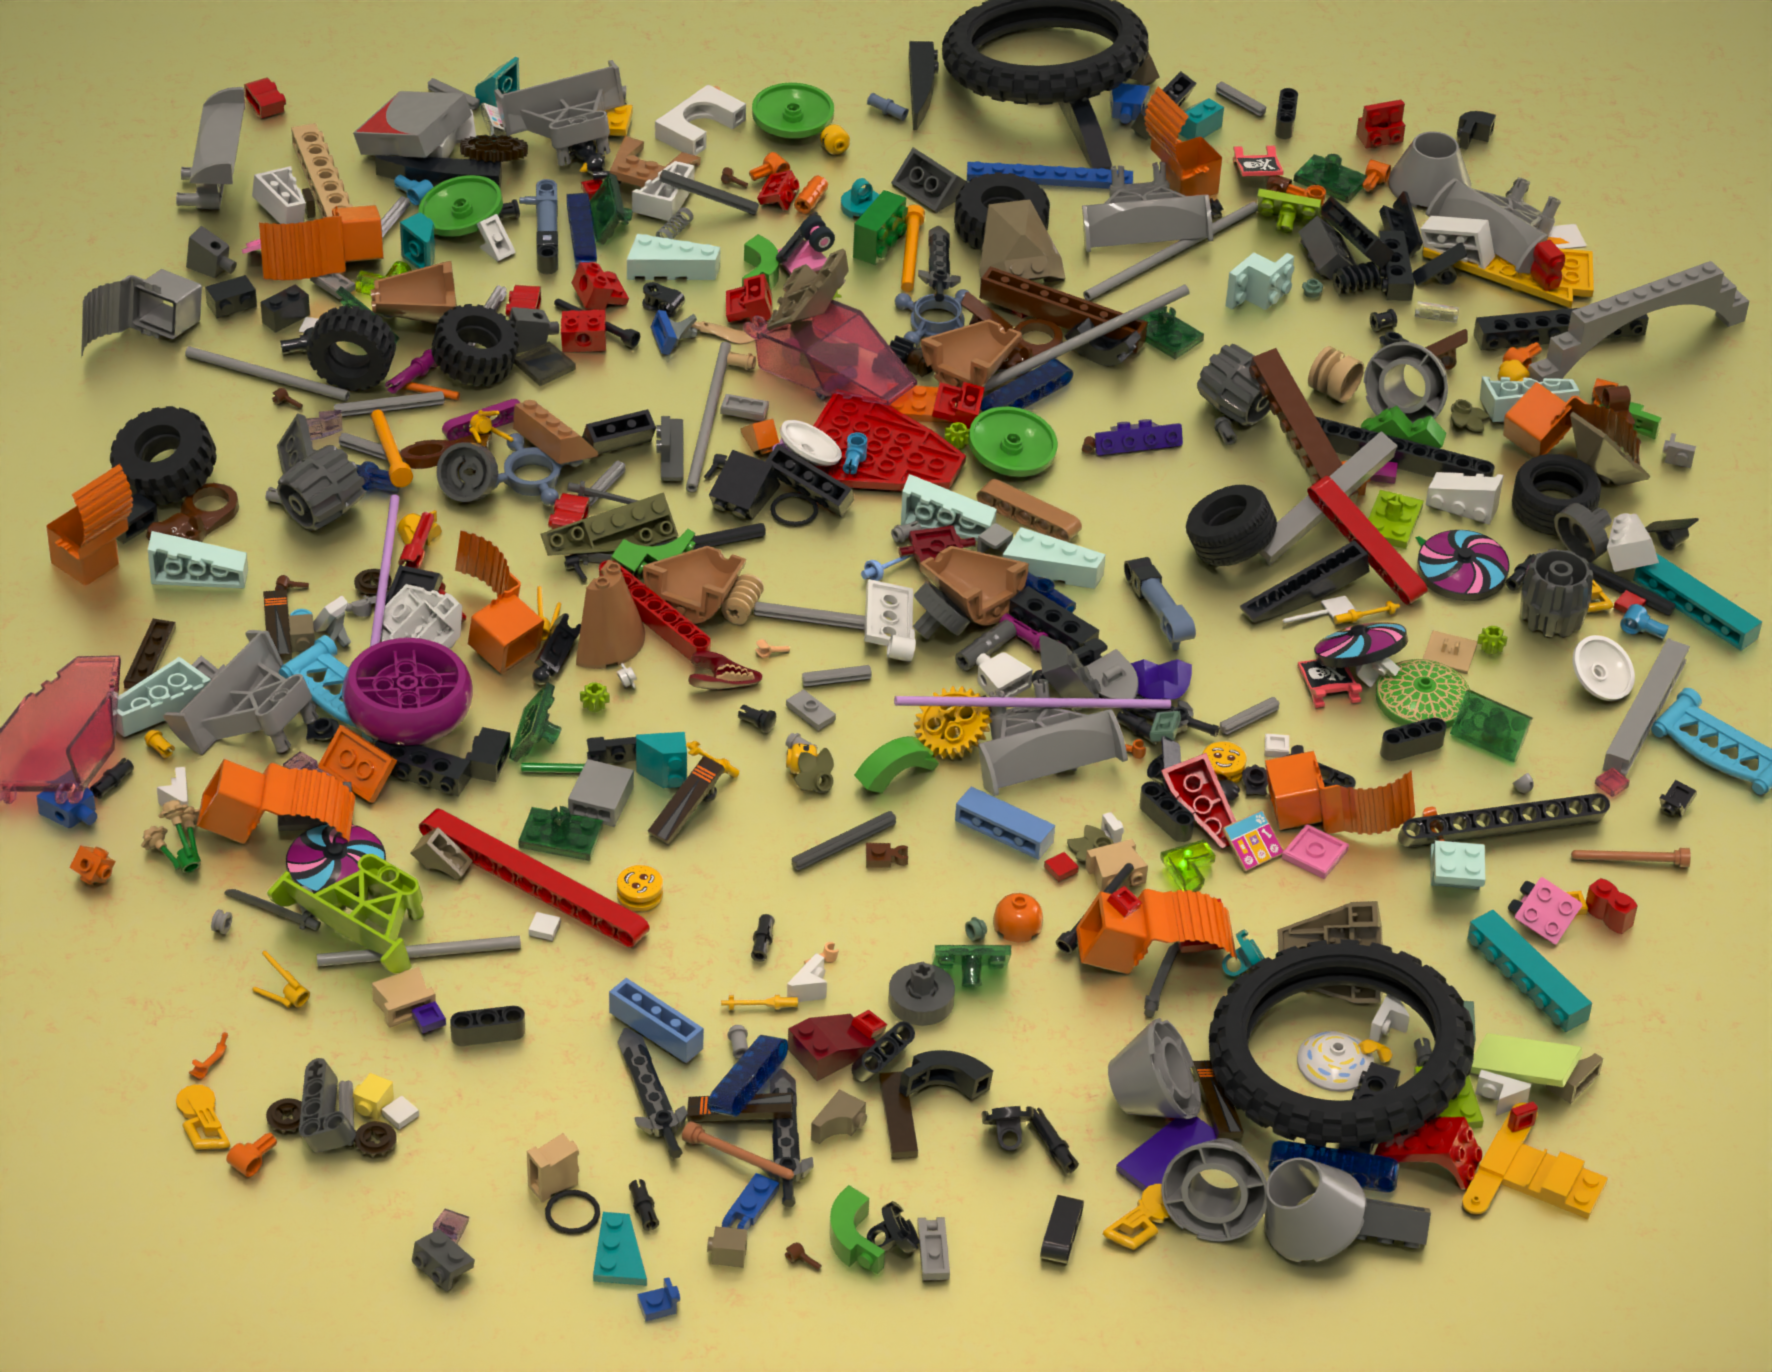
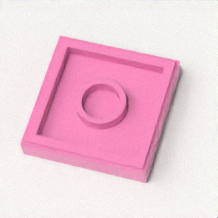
M1306 824L1283 851L1282 859L1325 879L1347 853L1349 844Z

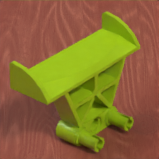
M363 855L358 861L359 871L315 894L294 883L290 873L287 871L268 890L267 895L275 904L281 907H288L297 903L340 934L372 951L382 954L383 956L380 961L383 967L390 972L402 973L412 967L404 940L400 937L397 939L406 908L409 918L412 917V920H418L423 917L424 910L421 906L423 901L422 892L415 877L377 855ZM368 887L370 895H373L375 899L368 900ZM359 892V897L355 896L354 894ZM339 902L353 911L349 915L335 907L334 904ZM368 918L373 923L386 930L385 935L364 924L366 919Z

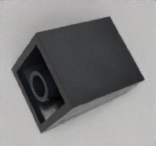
M732 450L709 493V497L713 507L717 510H727L733 512L735 516L741 519L746 517L753 520L781 484L773 464Z

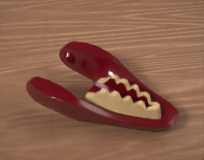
M698 651L691 656V663L695 666L711 670L714 677L692 674L689 676L688 682L697 688L722 690L756 685L762 680L763 676L760 672L741 666L724 655L711 651Z

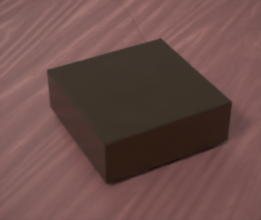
M302 189V195L306 202L305 213L307 218H314L316 216L315 200L311 189Z

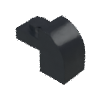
M1469 111L1462 114L1459 118L1457 139H1460L1459 148L1467 150L1472 139L1489 142L1494 131L1496 115L1483 111Z

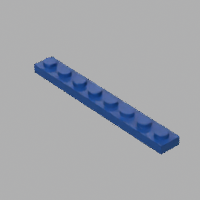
M979 161L967 162V181L974 177L978 178L983 174L1002 172L1003 174L1013 173L1020 177H1027L1038 185L1109 189L1110 185H1112L1111 170L1104 168L1091 169L1084 167L983 163ZM1124 170L1125 184H1133V171Z

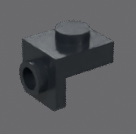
M1675 780L1666 795L1661 794L1659 797L1661 807L1670 815L1674 816L1676 814L1683 817L1696 797L1697 791Z

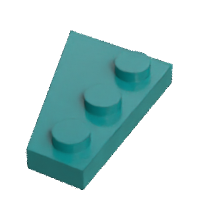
M603 1212L593 1271V1282L647 1286V1277L630 1214Z

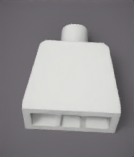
M1002 652L993 658L983 653L976 660V665L979 666L977 681L988 696L992 691L996 695V690H1002L1005 692L1004 697H1014L1032 685L1033 669L1007 653Z

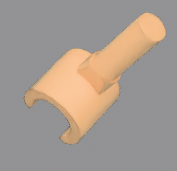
M764 639L756 642L759 648H756L755 651L761 658H767L771 653L790 651L789 646H769Z
M828 942L824 946L823 953L819 955L823 956L827 962H834L837 959L839 949L834 950L835 943Z

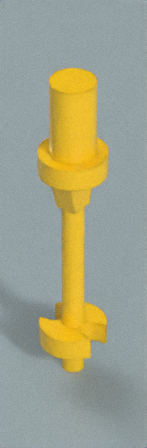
M1387 601L1385 607L1363 612L1351 609L1347 613L1335 615L1334 623L1336 625L1346 622L1352 624L1356 623L1363 616L1384 611L1392 615L1395 614V609L1400 608V605Z
M697 741L686 744V747L690 749L688 754L692 756L698 754L706 756L723 765L725 768L723 773L733 778L738 777L739 770L730 765L727 759L712 757L698 747L701 744Z
M729 995V1000H721V1006L729 1005V1011H734V1005H766L775 1008V1010H780V1007H798V997H780V995H775L766 1000H734V995Z

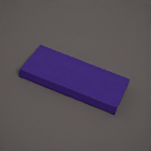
M1197 1116L1191 1119L1175 1118L1121 1160L1116 1166V1171L1143 1191L1150 1185L1162 1184L1165 1170L1171 1160L1188 1147L1217 1139L1214 1129Z

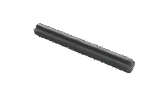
M662 170L660 174V182L753 215L758 211L759 204L757 202L667 170Z
M892 811L885 812L792 857L791 864L799 871L896 823V816Z

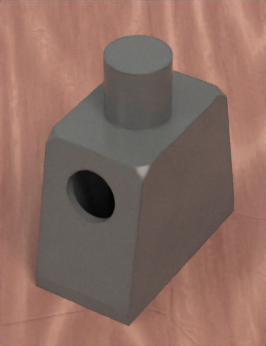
M203 226L189 237L187 268L212 278H216L224 270L230 274L234 272L237 262L228 258L229 245Z
M511 307L509 320L519 335L517 353L544 348L547 344L548 335L559 334V323L557 321L550 322L545 311Z

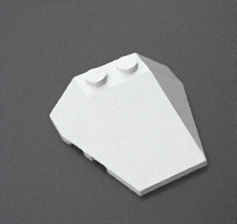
M406 584L385 605L381 642L396 638H420L437 642L450 649L460 638L462 605L451 594L445 593L443 595L434 590L430 592L424 588Z

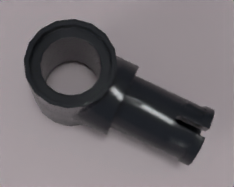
M314 327L306 329L303 335H299L300 338L280 341L283 355L297 351L308 352L307 346Z

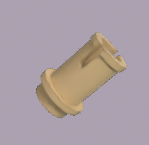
M730 351L727 357V365L743 367L749 371L756 366V356H753L751 353L745 355Z

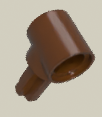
M1279 175L1269 176L1266 190L1286 193L1288 185L1292 184V179Z

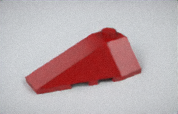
M1207 753L1161 770L1170 793L1194 815V820L1221 849L1230 847L1231 845L1222 828L1236 822V819Z

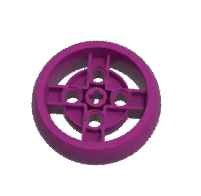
M396 638L367 648L349 666L342 687L344 707L356 727L375 740L394 745H420L445 737L464 720L471 706L473 696L471 676L459 656L442 644L420 638Z

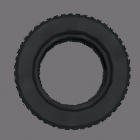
M1563 454L1540 455L1530 459L1519 468L1513 489L1512 506L1520 520L1530 528L1541 533L1558 535L1554 524L1555 516L1572 503L1583 505L1591 512L1596 510L1600 500L1601 483L1594 470L1579 459ZM1557 490L1567 493L1574 498L1557 499L1546 496L1539 491Z

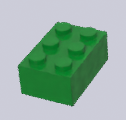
M883 190L854 223L853 258L876 265L881 258L883 259L886 256L887 251L895 246L897 240L907 230V224H905V217L908 212L906 197Z

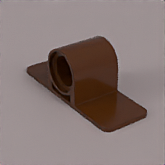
M969 292L965 293L961 305L973 314L969 325L990 319L1001 324L1005 332L1010 328L1013 329L1009 322Z
M1463 329L1425 348L1441 360L1446 370H1450L1456 366V348L1468 342V331Z
M1604 385L1595 387L1594 390L1605 408L1614 409V412L1621 413L1623 418L1626 417L1629 424H1635V420L1629 411L1631 394L1628 386Z

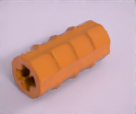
M819 175L814 176L796 198L795 209L803 214H808L815 208V205L828 189L827 180Z

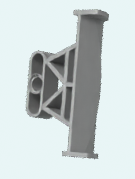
M613 60L608 61L609 67L505 94H502L499 89L494 90L498 111L506 135L530 131L550 138L552 146L556 149L557 162L560 166H565V161L567 165L571 163L569 146L593 139L596 140L597 153L605 155L604 151H606V154H609L611 152L608 143L610 130L605 110L625 105L619 67Z
M243 87L220 90L211 95L203 104L193 166L181 167V180H190V183L196 184L197 191L196 193L177 192V206H196L198 209L220 210L224 184H233V173L245 110Z
M1158 162L1152 164L1154 181L1125 184L1124 166L1118 165V174L1116 166H1112V185L1109 187L1110 198L1103 204L1082 205L1086 252H1091L1093 247L1206 237L1208 241H1213L1209 195L1185 196L1171 190L1170 183L1166 180L1165 162H1159L1160 170Z
M1454 178L1436 194L1425 215L1429 217L1442 216L1488 220L1494 253L1515 265V271L1518 273H1530L1532 263L1534 262L1533 252L1537 243L1548 239L1555 223V213L1561 201L1549 196L1543 212H1540L1524 202V194L1530 185V182L1524 178H1517L1512 193L1506 197L1470 188Z
M248 630L245 635L249 643L179 713L166 712L163 715L174 734L198 754L202 755L218 739L263 730L267 736H270L276 751L282 753L291 747L283 729L299 711L306 724L313 723L318 719L319 716L311 703L312 694L303 675L295 674L286 679L279 674V669L284 664L268 631Z
M1039 679V683L1037 680L1033 682L1035 698H1050L1049 682L1047 679ZM996 690V695H994L993 691L989 693V697H1004L1005 692L1002 690ZM991 707L992 712L989 717L992 720V723H990L992 740L978 744L983 786L993 796L999 795L998 788L1115 757L1122 762L1128 760L1123 734L1112 709L1087 715L1048 707H1015L1007 710L1006 707Z

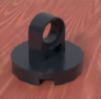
M1020 1106L994 1108L991 1115H989L988 1111H983L981 1113L982 1124L997 1125L1000 1146L1006 1151H1015L1022 1144L1021 1123L1034 1119V1108L1027 1106L1026 1111H1021ZM1007 1132L1016 1133L1018 1137L1017 1143L1013 1146L1005 1145L1003 1143L1004 1134Z
M894 1201L882 1207L884 1221L872 1227L867 1233L866 1238L875 1244L876 1236L884 1232L886 1235L885 1241L881 1245H877L878 1247L888 1251L898 1245L908 1254L918 1249L917 1244H919V1239L910 1219L906 1221L900 1215L904 1210Z

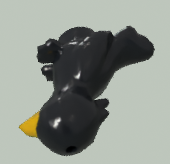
M595 139L568 147L571 160L577 157L583 161L580 172H587L593 175V171L604 170L605 156H602V153H596Z

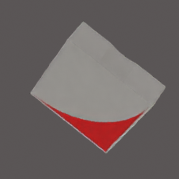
M399 91L354 131L353 134L361 155H399L403 157L426 158L448 135L469 119L472 114L465 93Z

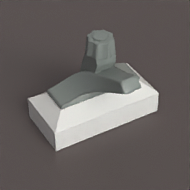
M340 596L322 609L313 621L315 632L325 631L329 633V637L333 641L337 639V642L344 648L351 643V640L347 636L343 625L348 602L343 596Z

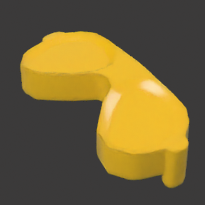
M1366 1039L1358 1044L1361 1052L1365 1055L1377 1051L1382 1063L1388 1062L1393 1056L1388 1047L1373 1040Z

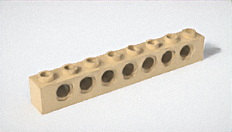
M316 123L291 127L292 144L321 217H331L332 209H335V206L337 208L353 207L352 204H349L348 193L344 192L342 179L339 180L338 168L334 167L333 156L329 155L328 144L324 143L323 132L318 130Z

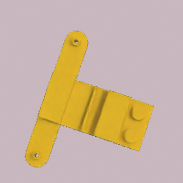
M1517 1103L1512 1108L1524 1105L1526 1103ZM1509 1112L1463 1196V1208L1471 1214L1484 1213L1502 1184L1589 1219L1607 1184L1608 1177L1585 1169L1584 1160L1560 1151L1558 1157L1548 1154L1547 1149L1541 1151L1523 1144L1532 1126L1511 1132L1507 1126L1510 1116Z

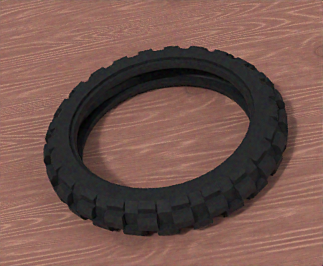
M987 0L982 2L981 6H974L967 10L965 14L959 16L946 32L942 42L944 65L959 84L982 97L989 96L992 100L1001 102L1011 101L1014 104L1024 105L1029 103H1039V105H1050L1057 102L1068 103L1085 97L1098 96L1103 91H1111L1119 87V84L1129 80L1138 71L1139 67L1144 63L1149 50L1148 32L1145 25L1131 9H1128L1124 4L1116 0ZM1048 27L1089 31L1113 42L1109 48L1091 57L1069 63L1041 66L1006 63L989 58L977 51L982 45L997 37L1021 30Z
M1340 939L1338 944H1327L1326 940L1309 942L1306 948L1298 949L1296 946L1279 951L1275 954L1276 958L1274 959L1264 958L1248 969V974L1240 975L1227 989V995L1219 1000L1214 1011L1213 1021L1210 1023L1209 1055L1212 1071L1218 1085L1224 1088L1225 1096L1238 1110L1242 1109L1243 1112L1245 1111V1116L1264 1128L1271 1126L1273 1133L1293 1141L1299 1137L1305 1139V1143L1308 1145L1326 1147V1143H1340V1148L1359 1147V1142L1371 1141L1372 1145L1392 1141L1397 1133L1404 1136L1422 1128L1424 1120H1434L1449 1107L1451 1099L1457 1098L1465 1086L1466 1077L1471 1072L1474 1060L1473 1023L1469 1011L1464 1007V1000L1452 985L1449 986L1446 983V978L1433 967H1429L1427 964L1422 966V961L1419 958L1403 951L1396 954L1392 952L1391 947L1374 942L1370 946L1359 945L1358 940ZM1348 985L1378 990L1409 1005L1423 1018L1430 1028L1435 1045L1430 1058L1421 1070L1399 1087L1369 1098L1340 1101L1302 1095L1280 1085L1257 1065L1250 1053L1248 1041L1260 1018L1282 1000L1317 987Z

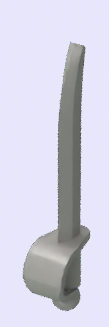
M365 595L361 600L348 603L345 611H352L355 615L361 617L369 616L372 612L371 604L376 603L377 595L372 597Z

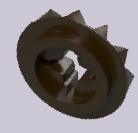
M367 569L355 577L354 585L355 589H358L359 594H365L367 597L377 595L380 569ZM390 575L387 590L391 588L392 579ZM371 580H373V583H375L374 586L370 584Z
M292 1098L280 1099L274 1102L266 1112L267 1124L272 1126L273 1131L281 1130L284 1134L286 1131L291 1130L295 1133L300 1125L302 1102ZM285 1115L288 1117L292 1115V1119L286 1118L285 1120H283V1116Z
M373 1121L357 1129L354 1142L356 1149H360L362 1155L368 1153L374 1158L375 1154L384 1156L386 1151H393L394 1144L397 1143V1136L395 1130L389 1124ZM371 1135L380 1140V1143L377 1144L371 1141Z

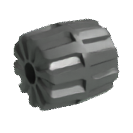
M1231 344L1230 347L1224 345L1221 347L1219 354H1213L1209 358V365L1203 367L1200 373L1201 378L1197 382V389L1200 395L1219 412L1243 426H1252L1262 420L1270 411L1268 399L1262 396L1258 381L1253 379L1249 372L1252 357L1255 355L1236 344Z
M327 445L300 460L279 478L277 487L278 495L286 511L298 524L309 531L319 530L341 517L364 497L366 491L362 487L365 484L364 478L358 475V467L355 462L349 461L348 455L342 449H337L334 445Z
M1548 549L1547 552L1538 553L1532 558L1523 580L1520 606L1522 620H1528V628L1531 631L1539 629L1544 637L1551 638L1555 633L1560 637H1567L1573 631H1578L1582 627L1591 602L1593 572L1589 570L1590 565L1585 558H1581L1575 552L1557 549Z

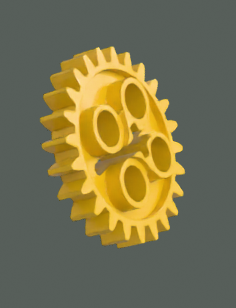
M952 686L948 693L942 688V695L940 696L936 692L933 693L935 697H981L979 693L975 694L971 688L966 692L963 686L960 687L958 692ZM920 706L919 708L922 713L915 715L918 719L914 723L917 729L915 734L918 740L933 751L934 757L939 754L942 759H945L947 754H949L953 760L956 753H959L962 758L965 750L972 753L971 747L973 745L978 747L979 739L986 740L983 732H989L990 728L987 724L992 723L989 717L991 712L988 707Z

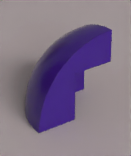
M1145 659L1130 663L1134 667L1138 678L1137 693L1145 698L1173 700L1181 697L1189 687L1192 676V665L1179 659L1160 665Z

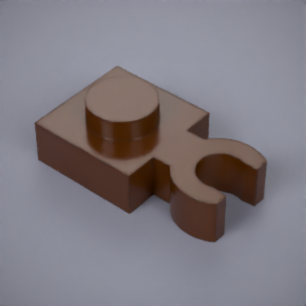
M866 843V867L891 868V863L901 866L908 865V846L900 845L896 848H891V843Z

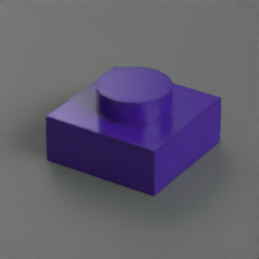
M436 1001L412 1009V1017L422 1034L446 1025V1018Z

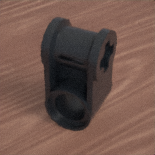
M655 282L646 283L643 287L645 298L642 301V306L648 311L656 313L658 310L666 311L668 317L671 318L676 315L685 303L684 295L678 290Z

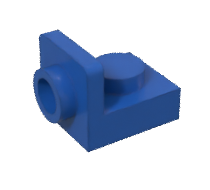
M669 1277L664 1278V1288L637 1294V1301L645 1322L677 1314V1302H680V1293L677 1286H672Z

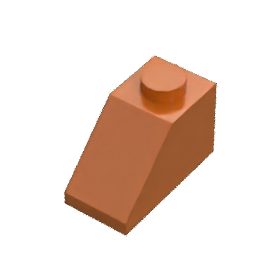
M773 419L740 428L743 437L753 452L760 451L761 454L772 452L773 446L779 443Z

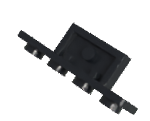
M1403 191L1394 202L1393 209L1383 205L1379 213L1385 231H1404L1409 257H1413L1416 251L1420 250L1423 241L1408 192Z

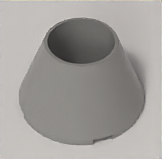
M1424 132L1416 136L1391 170L1388 180L1389 188L1393 195L1398 198L1403 191L1408 192L1411 205L1415 208L1417 205L1429 207L1436 194L1454 178L1471 188V180L1457 141L1453 137L1441 132Z
M1412 342L1389 344L1373 355L1364 373L1363 383H1365L1367 393L1365 397L1376 416L1385 409L1398 406L1407 418L1414 423L1417 419H1423L1429 415L1435 419L1445 405L1448 394L1446 369L1438 357L1421 345ZM1406 365L1416 368L1423 376L1425 381V394L1423 397L1414 394L1407 387L1404 380V368Z
M1161 1018L1155 1019L1109 1062L1108 1077L1114 1097L1121 1109L1129 1115L1191 1119L1199 1114L1201 1091L1199 1081L1194 1082L1190 1068L1195 1066L1189 1050L1179 1032L1168 1020L1162 1022Z
M1213 1139L1184 1149L1171 1160L1162 1179V1199L1170 1217L1180 1228H1186L1197 1234L1198 1238L1204 1240L1230 1241L1246 1235L1257 1226L1267 1208V1181L1262 1170L1242 1145L1230 1139ZM1209 1169L1224 1171L1236 1180L1238 1186L1233 1188L1215 1187L1209 1184L1201 1176L1200 1172Z
M1292 1158L1284 1161L1272 1171L1267 1180V1208L1264 1214V1228L1267 1239L1280 1255L1295 1262L1313 1259L1318 1262L1335 1256L1353 1242L1364 1224L1363 1216L1365 1207H1367V1201L1363 1189L1354 1177L1343 1170L1306 1158ZM1313 1194L1309 1200L1297 1205L1302 1199Z

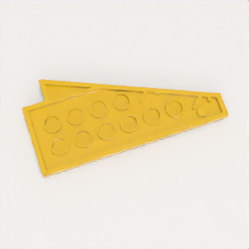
M1423 246L1424 257L1434 259L1441 255V253ZM1559 248L1565 254V264L1561 270L1562 281L1558 288L1545 291L1531 277L1530 273H1518L1515 271V265L1495 254V257L1485 269L1479 268L1478 264L1470 261L1466 263L1458 261L1453 264L1458 269L1511 287L1514 291H1523L1572 308L1573 296L1593 297V251Z

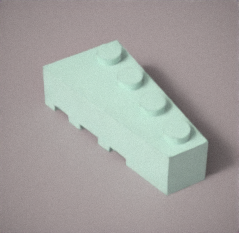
M637 234L627 257V280H635V276H645V280H654V276H667V280H676L679 277H686L687 280H715L720 269L721 247L655 237L647 234Z
M1482 376L1480 400L1493 422H1504L1505 414L1538 381L1532 378H1523V381H1510V377H1501L1500 381H1492L1490 377ZM1544 378L1543 382H1538L1565 402L1572 396L1579 397L1580 390L1573 379Z
M909 474L902 491L901 526L913 521H918L922 529L953 525L956 534L960 538L974 537L978 541V536L996 523L997 509Z
M1020 527L1003 553L1004 558L1029 564L1027 579H1030L1031 576L1042 577L1046 582L1053 583V581L1062 580L1065 581L1066 585L1095 589L1104 575L1106 554Z
M151 532L148 546L151 584L245 588L248 573L246 552L159 532Z
M178 657L107 703L108 725L126 737L165 720L163 715L166 712L179 713L211 679L181 657Z

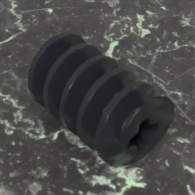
M1373 262L1351 265V267L1335 268L1332 281L1337 294L1341 293V288L1346 294L1349 293V287L1352 292H1356L1357 286L1362 291L1365 289V285L1368 289H1372L1373 284L1376 288L1381 285L1379 270Z

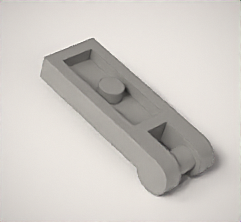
M936 1217V1220L918 1218L917 1229L922 1280H950L945 1217Z

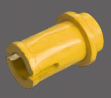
M150 730L146 734V745L150 748L153 747L163 758H169L173 754L169 748L175 751V747L162 737L160 731Z

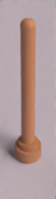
M1679 848V850H1674V852L1574 850L1571 853V857L1575 860L1673 862L1674 865L1689 868L1691 853L1690 848Z
M688 1122L683 1129L682 1140L692 1145L703 1143L787 1180H791L794 1177V1172L791 1169L705 1133L702 1126L695 1122Z

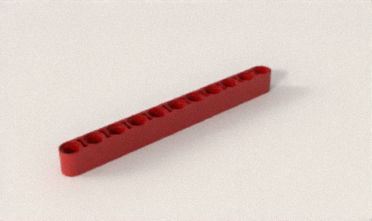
M435 809L419 824V830L423 836L438 827L473 860L472 864L626 947H634L650 930L648 922L642 916L442 809Z

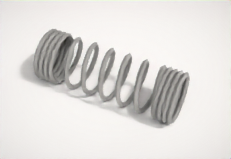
M686 207L680 208L656 232V237H663V232L668 238H675L693 220V213ZM681 212L686 213L689 216V220ZM674 221L677 222L681 228L677 227ZM671 224L674 225L678 231L674 230ZM668 227L674 231V234L669 231Z

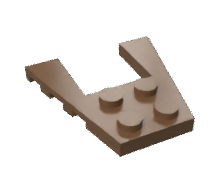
M625 136L610 169L609 178L644 187L646 181L657 178L658 173L674 161L699 166L701 157L681 152L669 164L662 166L655 161L639 159L636 155L643 150L644 141Z

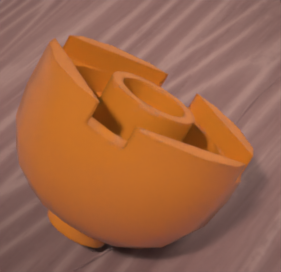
M1009 894L996 906L993 916L994 930L997 933L999 931L1003 934V938L1008 941L1017 943L1030 941L1032 936L1041 933L1043 927L1042 908L1035 898L1028 894Z

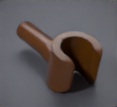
M725 167L723 169L722 183L729 184L733 182L742 187H748V183L733 176L734 172L731 168Z
M279 388L273 392L275 396L272 400L275 404L285 401L299 409L303 407V404L289 397L285 388Z
M1087 436L1082 445V452L1091 454L1095 448V439Z
M281 575L277 578L275 590H287L288 587L308 589L309 583L290 581L289 577Z
M793 1243L786 1248L785 1257L789 1262L793 1263L800 1258L818 1271L822 1267L821 1264L805 1253L800 1243Z

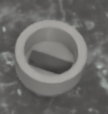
M1526 773L1512 783L1521 793H1528L1534 787L1533 779L1529 773Z

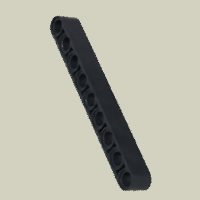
M1316 417L1335 452L1352 457L1378 434V432ZM1386 435L1397 445L1394 457L1389 461L1398 463L1397 469L1434 478L1436 472L1463 473L1464 476L1484 474V477H1493L1495 466L1487 460Z
M1596 793L1411 818L1400 829L1398 840L1402 846L1412 848L1435 844V840L1439 841V839L1456 842L1596 823L1609 810L1610 801L1605 795ZM1592 805L1598 806L1601 811L1595 810ZM1569 808L1575 809L1578 814L1572 813ZM1546 811L1553 813L1555 817H1550ZM1523 814L1528 815L1531 820L1525 819ZM1500 817L1505 818L1508 823H1503ZM1477 821H1482L1486 827L1480 826ZM1453 824L1460 825L1462 830L1456 829ZM1430 827H1435L1439 833L1433 832ZM1406 830L1413 831L1416 836L1409 835Z

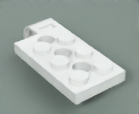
M868 579L866 585L864 641L887 646L888 658L911 662L916 645L915 629H912L913 588Z

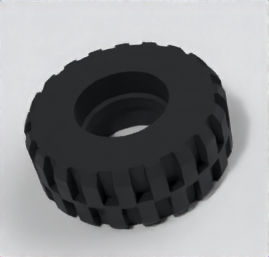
M1002 172L983 174L978 178H972L969 183L966 182L957 193L954 216L955 229L965 243L968 242L972 248L982 251L989 204L1030 199L1046 230H1048L1050 202L1044 190L1027 177H1020L1013 173L1003 174Z
M166 406V408L156 407L152 408L151 411L138 414V417L133 420L130 419L125 427L119 430L116 440L113 441L111 446L110 463L112 468L118 464L121 465L122 471L126 474V479L130 484L131 496L140 493L154 504L167 505L170 502L176 503L186 496L193 495L199 487L206 483V479L211 476L214 469L213 465L216 463V446L204 421H201L197 414L180 407L179 409L173 406ZM177 449L164 460L150 462L163 451Z

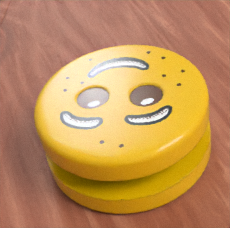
M1215 742L1204 749L1202 754L1207 753L1218 780L1228 779L1235 783L1242 780V771L1245 770L1247 758L1245 752L1239 746L1230 742Z
M635 865L624 869L617 878V899L623 907L632 911L643 912L659 905L663 898V879L657 870L645 865Z

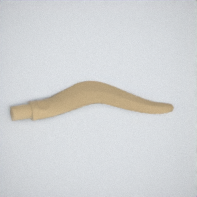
M705 321L695 322L691 326L700 331V333L714 334L736 344H747L772 333L789 329L788 326H783L769 331L766 328L767 326L747 331H739Z

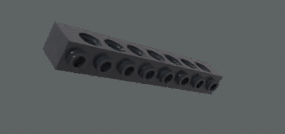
M1578 308L1476 317L1474 337L1480 350L1529 346L1535 342L1540 345L1549 344L1551 337L1568 332L1571 312ZM1645 314L1632 320L1604 339L1646 335L1648 315Z

